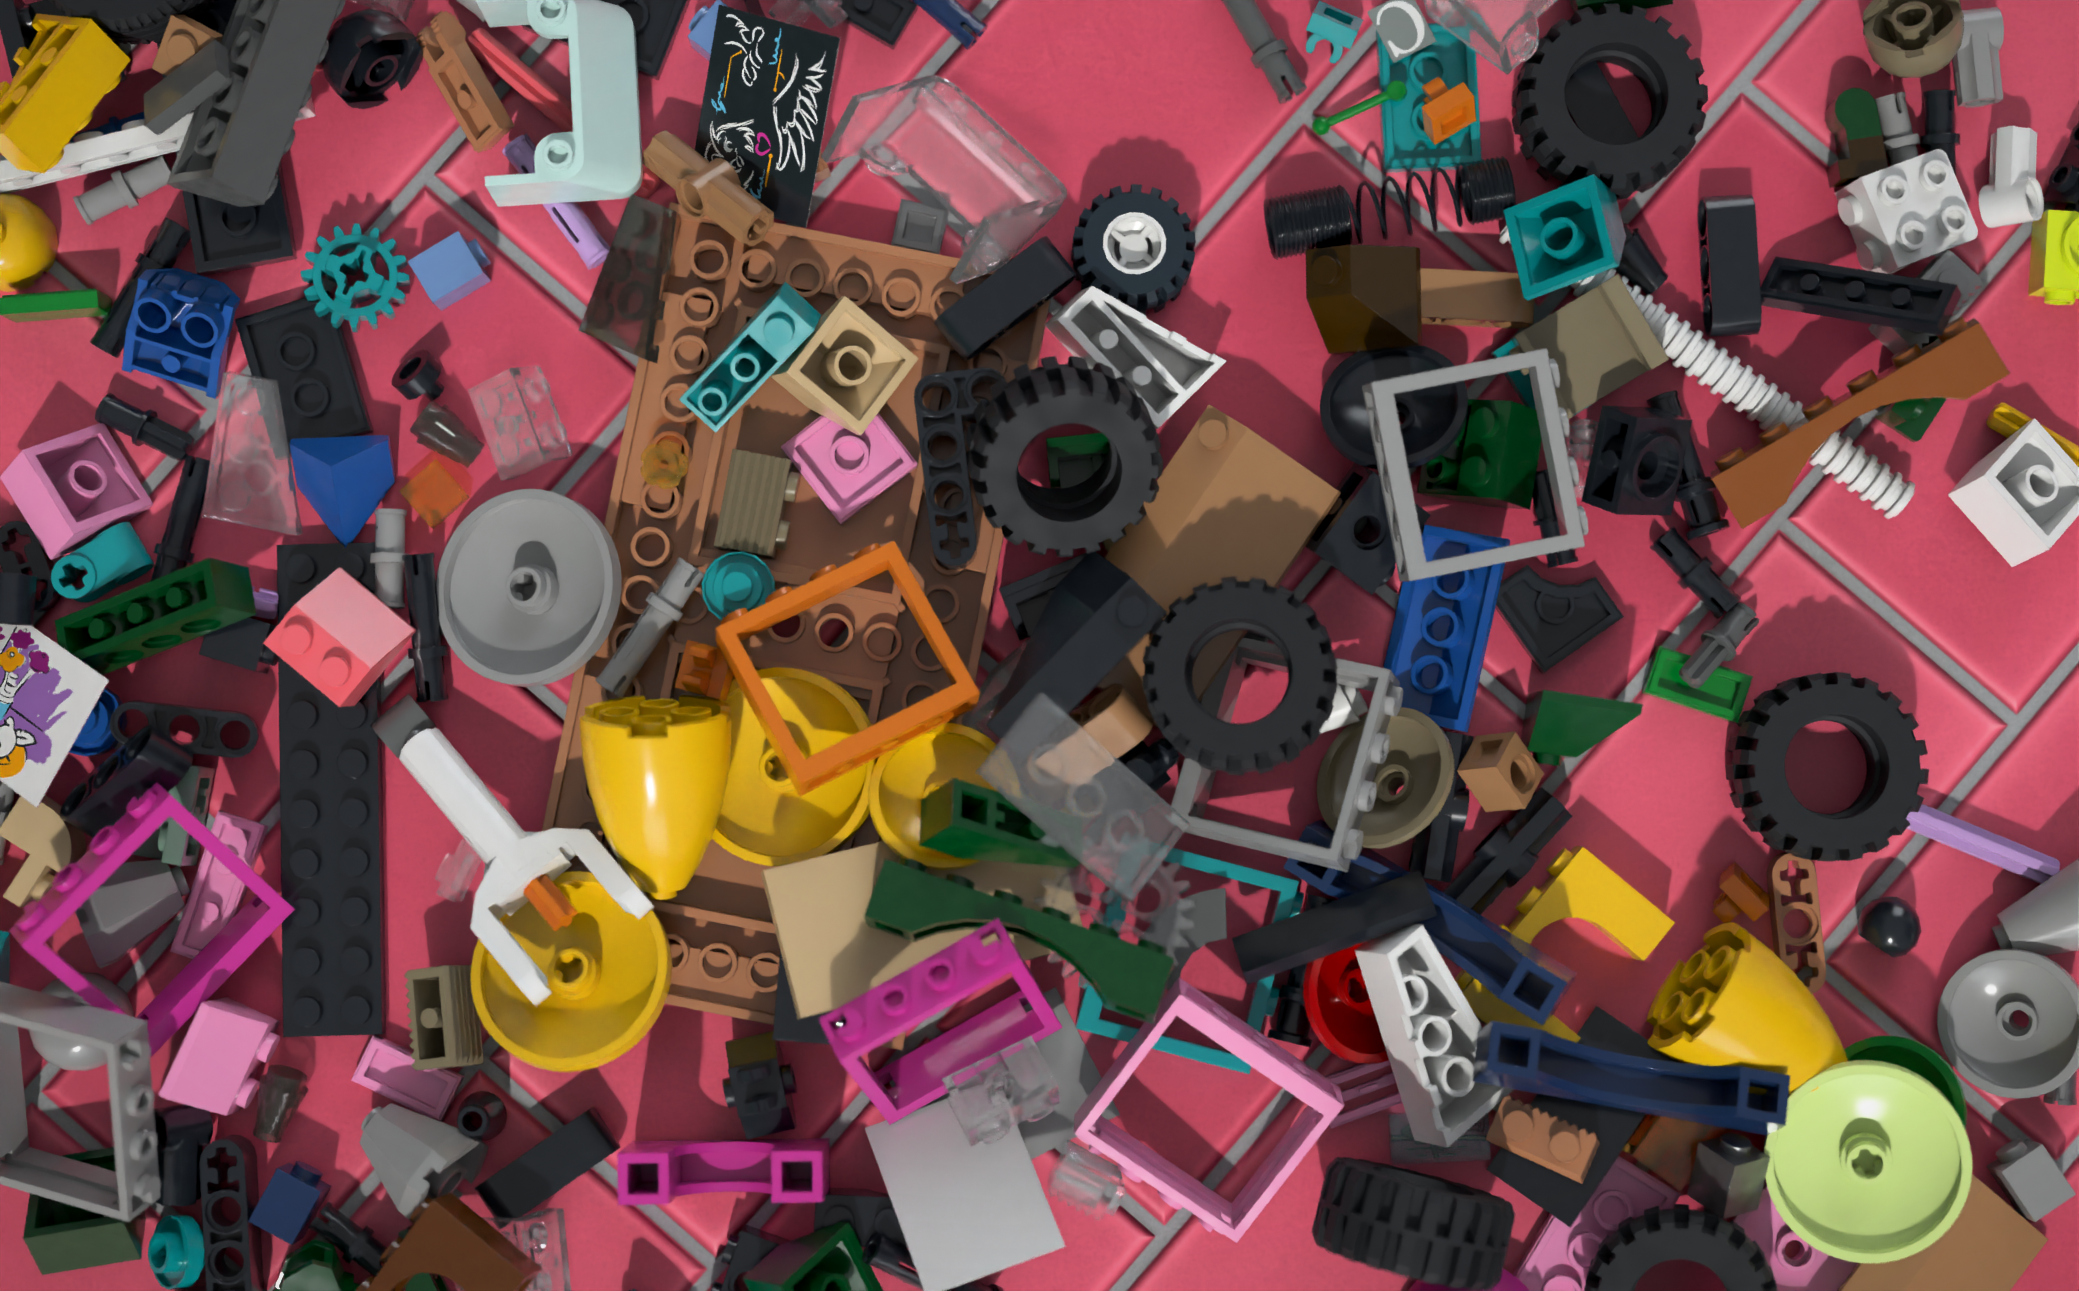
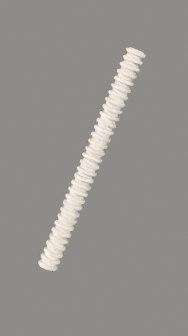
M1506 224L1499 234L1501 236L1499 242L1505 244L1506 241L1511 243ZM1612 268L1568 286L1574 288L1573 294L1579 297L1581 294L1584 295L1614 277L1616 270ZM1625 276L1621 278L1666 355L1673 359L1672 365L1674 367L1683 366L1686 368L1685 375L1688 377L1693 374L1697 376V383L1702 386L1706 383L1711 386L1709 392L1713 395L1718 392L1722 394V401L1726 404L1732 401L1735 404L1734 410L1737 412L1746 411L1748 413V420L1753 421L1757 419L1760 421L1759 428L1762 430L1782 421L1789 427L1805 417L1802 412L1803 403L1799 400L1794 403L1789 400V393L1786 391L1782 394L1777 392L1778 385L1775 383L1766 384L1764 382V375L1759 374L1755 376L1752 374L1753 368L1750 365L1742 367L1739 364L1740 358L1734 356L1732 359L1728 357V350L1726 348L1717 349L1714 347L1715 340L1710 338L1706 341L1702 338L1703 332L1698 329L1693 332L1689 329L1691 323L1687 320L1681 323L1677 320V313L1673 311L1671 314H1668L1664 311L1666 305L1663 303L1654 304L1652 302L1654 298L1652 295L1647 294L1643 296L1640 294L1641 288L1638 285L1632 288L1627 284L1628 278ZM1840 430L1830 435L1810 456L1809 463L1811 465L1820 464L1822 466L1821 472L1825 475L1830 472L1834 474L1833 479L1838 484L1844 481L1847 484L1846 490L1849 492H1854L1855 490L1859 492L1858 498L1862 501L1869 499L1872 502L1871 508L1874 510L1883 509V516L1887 519L1896 517L1914 495L1915 483L1912 481L1903 482V475L1901 473L1895 472L1892 474L1889 472L1890 465L1887 463L1878 464V457L1871 454L1867 456L1864 454L1865 448L1862 445L1854 447L1852 445L1853 439L1849 436L1845 438L1840 437Z

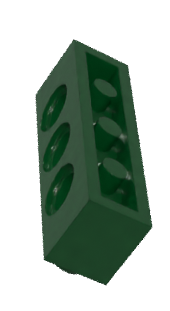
M207 558L55 620L58 645L99 674L104 675L256 615L249 567Z

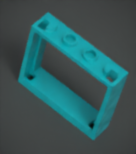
M1124 836L1102 925L1118 931V939H1120L1141 855L1279 891L1271 924L1300 914L1304 893L1297 891L1299 883L1297 880ZM1275 975L1255 982L1245 1023L1259 1032L1261 1031L1264 1015L1273 1017L1280 989L1272 987ZM1086 981L1075 1024L1076 1029L1130 1042L1140 1028L1099 1018L1103 1003L1093 987ZM1161 1035L1151 1048L1250 1074L1251 1070L1249 1064L1231 1052L1166 1035Z

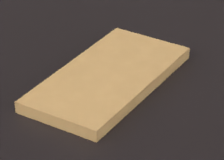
M1050 805L1043 806L1051 809ZM884 841L766 869L761 872L798 1019L833 1011L976 930L941 933L913 942L867 926L864 914L884 860L887 859L898 863L901 857ZM982 860L974 865L955 870H934L929 868L927 870L928 874L946 879L947 874L965 877L976 884L975 890L993 895L995 890L1009 892L1023 899L1022 906L1041 912L1043 906L1061 910L1071 916V923L1082 926L1067 867ZM994 933L982 940V942L986 946L997 940L998 937ZM1008 934L1024 961L1055 954L1050 949L1024 937Z

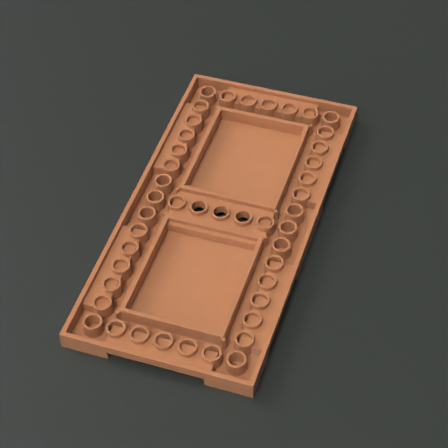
M670 202L604 524L614 542L620 561L622 575L620 604L614 624L600 649L587 663L574 672L542 832L552 828L589 829L620 866L599 823L588 788L581 751L579 716H585V707L591 704L621 698L615 695L614 691L610 692L596 682V678L600 676L649 604L645 600L649 593L653 592L655 594L676 564L678 557L684 559L687 563H690L705 574L707 568L715 559L731 553V551L717 549L714 546L732 450L738 449L789 459L781 446L821 416V414L806 407L772 377H769L716 433L679 400L748 320L784 282L789 284L821 316L839 298L845 295L919 358L878 412L918 464L917 468L843 525L837 521L796 466L793 465L792 472L800 473V482L796 501H786L783 520L791 521L786 550L777 549L775 560L763 557L758 558L769 567L775 579V591L786 586H791L794 590L810 582V576L823 567L836 565L839 568L853 561L854 555L866 546L879 543L882 547L895 541L974 683H976L1004 535L1002 528H993L986 519L983 506L978 504L969 472L977 537V555L970 565L959 570L948 569L942 566L936 559L931 542L914 391L921 379L934 373L983 367L993 368L999 371L1006 379V382L1009 383L1015 378L1013 369L1027 363L1029 370L1038 368L1051 299L977 356L964 362L934 322L946 309L999 270L1001 266L773 222V226L766 233L764 240L750 247L746 243L742 244L707 215L700 219H695L688 215L680 204ZM990 381L978 383L972 391L974 400L978 403L982 399L991 402L993 397L990 388L994 383ZM941 387L931 388L923 397V404L932 411L945 409L951 401L950 393ZM976 420L962 421L966 453L969 451L966 440L968 428L973 423L977 424ZM948 436L936 437L929 446V453L938 460L951 458L957 450L956 442ZM951 484L940 487L935 494V502L943 509L956 508L963 499V492L960 488ZM967 516L954 521L937 520V527L947 523L949 543L941 545V550H949L952 558L961 557V549L969 547V541L963 542L960 540L957 522L967 523ZM888 570L798 613L800 627L797 633L791 637H779L775 634L773 627H770L741 641L756 671L766 668L787 667L806 670L828 678L846 690L859 703L872 725L952 685ZM703 579L698 583L680 610L684 614L679 622L673 620L625 691L623 697L644 695L645 700L674 699L679 701V696L681 695L708 697L674 688L687 640L718 647L716 644V627L721 625V620L709 611L703 599ZM831 619H839L848 627V638L844 644L838 647L825 645L820 637L822 626ZM970 711L947 723L967 726ZM870 812L858 831L844 845L832 853L884 841L874 826ZM711 839L699 867L687 886L677 891L676 897L666 900H654L647 897V892L641 891L654 906L652 910L656 913L664 927L671 949L672 976L665 1004L774 1025L780 947L761 872L779 866H767L746 861L728 852ZM577 855L570 860L572 865L564 871L591 872ZM907 1030L880 1046L903 1050Z

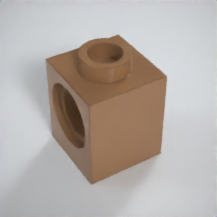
M1516 732L1476 736L1457 769V772L1485 812L1525 809L1544 775V772Z

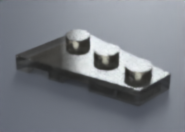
M630 195L579 331L654 363L658 362L660 346L654 345L653 341L656 320H663L665 302L659 300L662 275L670 270L677 217L676 211L639 196Z

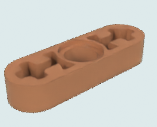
M1785 852L1775 856L1770 861L1766 873L1768 895L1770 896L1769 907L1774 953L1789 968L1795 969L1798 966L1797 952L1791 951L1786 953V944L1805 946L1811 943V952L1801 951V958L1804 966L1812 967V976L1804 978V985L1813 994L1823 986L1826 979L1816 869L1811 860L1795 857ZM1792 860L1794 868L1802 869L1803 878L1796 879L1794 887L1795 895L1806 894V903L1789 901L1781 904V895L1791 896L1789 881L1780 879V871L1788 869V861ZM1794 909L1803 911L1809 920L1807 932L1798 938L1789 936L1783 926L1784 917Z

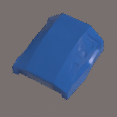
M179 268L146 269L138 278L135 300L126 328L122 370L130 373L133 370L144 372L205 391L207 397L216 399L220 394L224 380L229 336L240 298L224 282Z

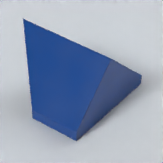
M389 435L291 439L289 445L297 487L339 543H342L346 548L348 543L353 542L395 482L396 474Z

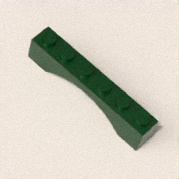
M900 857L898 863L887 859L884 860L864 914L867 926L917 942L941 933L978 930L999 918L1008 934L1024 937L1044 946L1071 964L1093 987L1105 1008L1154 1024L1174 966V957L1166 955L1167 948L1144 939H1139L1137 945L1118 939V931L1098 923H1090L1089 928L1071 923V916L1052 907L1043 906L1041 912L1022 906L1023 899L1006 891L995 890L994 894L990 895L975 890L976 884L973 881L959 875L947 874L946 879L928 874L927 866L909 858Z

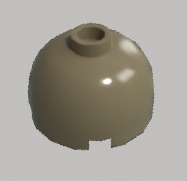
M1872 0L1863 14V35L1872 60L1891 75L1902 78H1920L1936 73L1950 63L1962 44L1964 15L1960 0Z

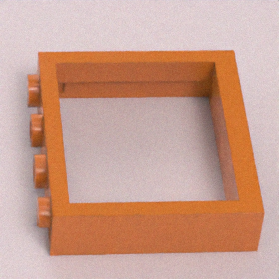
M895 541L882 547L879 543L866 546L854 555L853 561L839 568L836 565L823 567L810 576V582L794 590L791 586L780 588L765 599V604L749 612L746 608L735 610L725 616L720 622L721 625L716 627V644L799 797L977 708L980 692ZM888 570L952 685L804 759L741 641Z

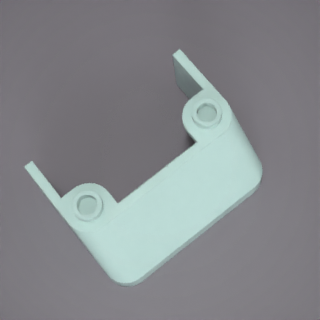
M476 0L489 27L531 25L532 29L544 38H568L573 132L553 133L547 135L538 143L534 153L535 173L485 176V187L496 205L502 207L624 199L637 192L643 181L636 31L629 13L618 5L600 0Z

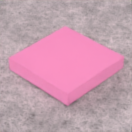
M879 413L863 434L859 436L821 415L781 446L785 454L841 525L917 468L918 464Z

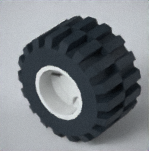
M1131 184L1130 192L1123 193L1121 186L1110 189L1109 197L1104 198L1100 194L1092 200V207L1089 210L1085 208L1079 217L1078 227L1075 226L1071 253L1073 270L1077 274L1075 280L1081 281V290L1094 286L1144 315L1151 308L1156 313L1165 308L1166 302L1169 299L1173 302L1180 295L1183 285L1186 286L1195 257V233L1189 230L1191 220L1185 212L1180 215L1178 212L1179 203L1171 197L1167 202L1162 200L1161 190L1152 187L1151 193L1146 194L1141 192L1142 185Z

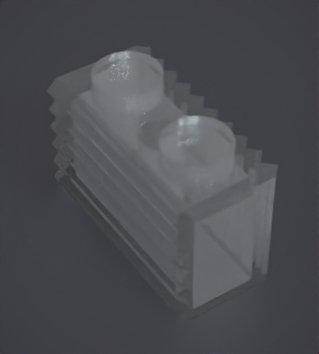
M1069 1140L1064 1145L1047 1178L1050 1197L1057 1195L1059 1202L1066 1200L1067 1206L1075 1205L1076 1211L1084 1209L1085 1215L1093 1214L1095 1221L1102 1219L1104 1213L1113 1216L1126 1192V1189L1123 1188L1125 1183L1122 1182V1174L1118 1166Z

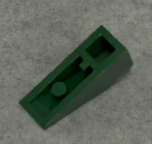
M953 778L921 800L919 845L962 859L1075 868L1080 865L1082 819Z

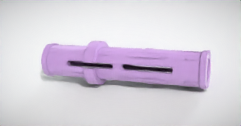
M528 134L520 135L508 143L502 150V153L519 174L535 173L534 153L536 146ZM577 202L542 204L589 270L601 265L614 253L613 249L601 237Z

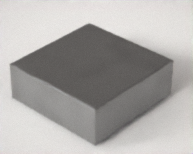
M901 199L891 245L940 254L949 209Z

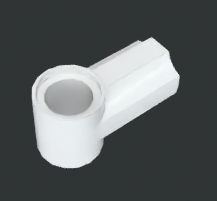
M2006 126L1997 128V132L1991 135L1989 184L1984 185L1979 193L1980 214L1983 222L1989 228L2038 221L2043 215L2044 197L2042 188L2036 179L2037 133L2031 128Z

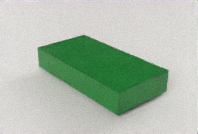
M97 289L3 295L0 298V315L15 323L107 316L112 307V299Z
M1662 646L1656 647L1641 693L1731 723H1738L1753 676L1719 665L1700 688H1692L1679 676V670L1691 656Z

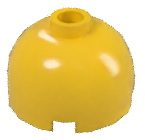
M0 193V291L24 290L36 284L33 281L40 278L44 271L48 273L53 266L58 249L56 227L51 219L46 216L43 209L24 196Z

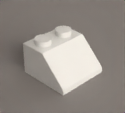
M2034 418L1976 463L1950 491L1948 496L2011 567H2014L2049 550L2079 516V467Z

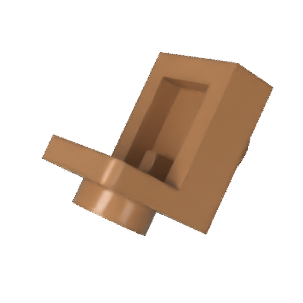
M171 15L152 69L168 76L214 39L221 43L223 35L186 15Z

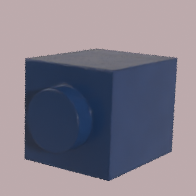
M296 1161L294 1165L290 1163L282 1165L276 1169L248 1222L293 1245L304 1238L309 1225L314 1220L332 1186L320 1180L323 1174L309 1164Z

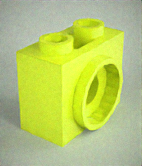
M2046 210L2043 212L2041 219L2032 221L2028 295L2045 296L2044 303L2071 305L2075 303V299H2079V212Z

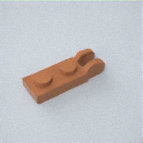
M440 11L432 18L433 20L430 22L432 25L430 27L426 26L418 33L416 42L422 47L423 57L429 66L428 71L473 149L480 153L491 149L514 127V124L484 74L481 65L476 60L467 42H465V29L451 12Z

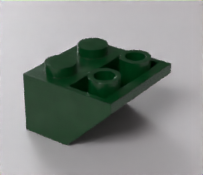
M1468 399V414L1464 428L1456 441L1444 453L1422 464L1417 493L1488 507L1530 510L1542 442L1536 410L1514 401Z

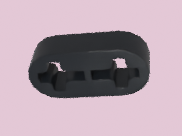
M13 521L3 525L0 528V565L2 571L29 575L28 571H32L34 576H38L37 581L47 584V589L40 592L42 600L38 601L37 598L35 599L34 611L44 612L55 607L61 597L54 589L51 581V571L54 567L53 559H49L28 523ZM17 532L22 536L30 537L31 543L24 546L28 560L26 563L20 552L10 550V545L16 542L15 533Z

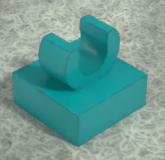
M1319 1L1306 28L1307 31L1311 32L1306 43V52L1312 54L1318 41L1328 40L1334 47L1329 62L1335 64L1341 58L1345 47L1351 49L1363 19Z

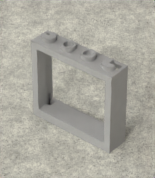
M1547 348L1371 382L1362 386L1400 582L1414 581L1585 546L1583 536L1588 534V520L1583 506H1577L1574 486L1579 484V473L1574 458L1567 455L1564 437L1569 436V421L1563 407L1558 408L1555 388L1560 386V375L1555 359H1549ZM1528 368L1560 535L1426 562L1394 394Z
M1243 638L1203 695L1201 705L1216 718L1231 723L1247 664L1288 673L1285 658L1275 644ZM1335 658L1337 684L1373 691L1374 694L1330 849L1203 818L1217 770L1214 772L1203 768L1199 763L1186 757L1167 821L1180 832L1348 872L1351 859L1356 860L1362 848L1363 831L1359 829L1364 811L1370 812L1375 802L1377 785L1373 782L1377 764H1383L1388 755L1390 736L1386 732L1390 717L1397 716L1401 708L1403 689L1399 687V680L1390 669Z
M0 982L1 1185L130 1222L161 1198V1181L157 1157L158 1139L155 1132L154 1092L152 1090L150 1067L151 1050L146 1020ZM18 1026L106 1050L116 1172L29 1147Z

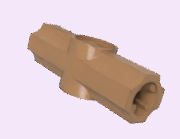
M666 130L655 135L649 146L643 151V165L675 189L678 202L688 215L695 219H700L707 215L742 244L746 243L750 247L764 240L766 233L773 226L774 212L741 187L738 174L726 160L715 158L709 162L678 136L670 134Z

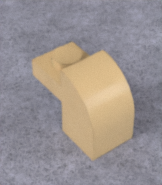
M44 795L38 808L20 796L0 827V836L30 854L3 895L4 898L18 907H25L32 901H39L53 887L52 882L56 872H60L68 864H76L86 854L84 832L60 817L62 806Z

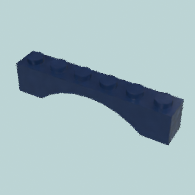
M1320 819L1306 825L1298 841L1330 849L1335 832L1325 821ZM1363 847L1356 860L1351 859L1348 872L1288 858L1283 867L1322 892L1338 899L1410 874L1407 870L1372 849ZM1425 882L1437 916L1415 924H1422L1438 952L1468 972L1498 999L1544 1025L1554 1015L1578 973Z
M1491 1021L1478 1032L1472 1081L1768 1135L1786 1126L1790 1075L1742 1066L1687 1064L1630 1056L1579 1044L1541 1029ZM1749 1086L1768 1090L1764 1095L1748 1092Z

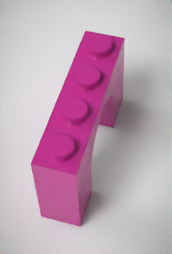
M830 1138L632 1141L617 1153L618 1205L670 1204L678 1196L708 1192L771 1194V1203L823 1202L830 1189Z

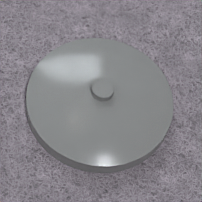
M519 489L495 496L474 509L461 522L444 549L436 578L439 623L454 653L465 665L483 677L523 687L540 686L561 680L577 671L594 656L606 640L614 624L622 590L621 567L614 542L602 522L589 509L571 498L542 489Z

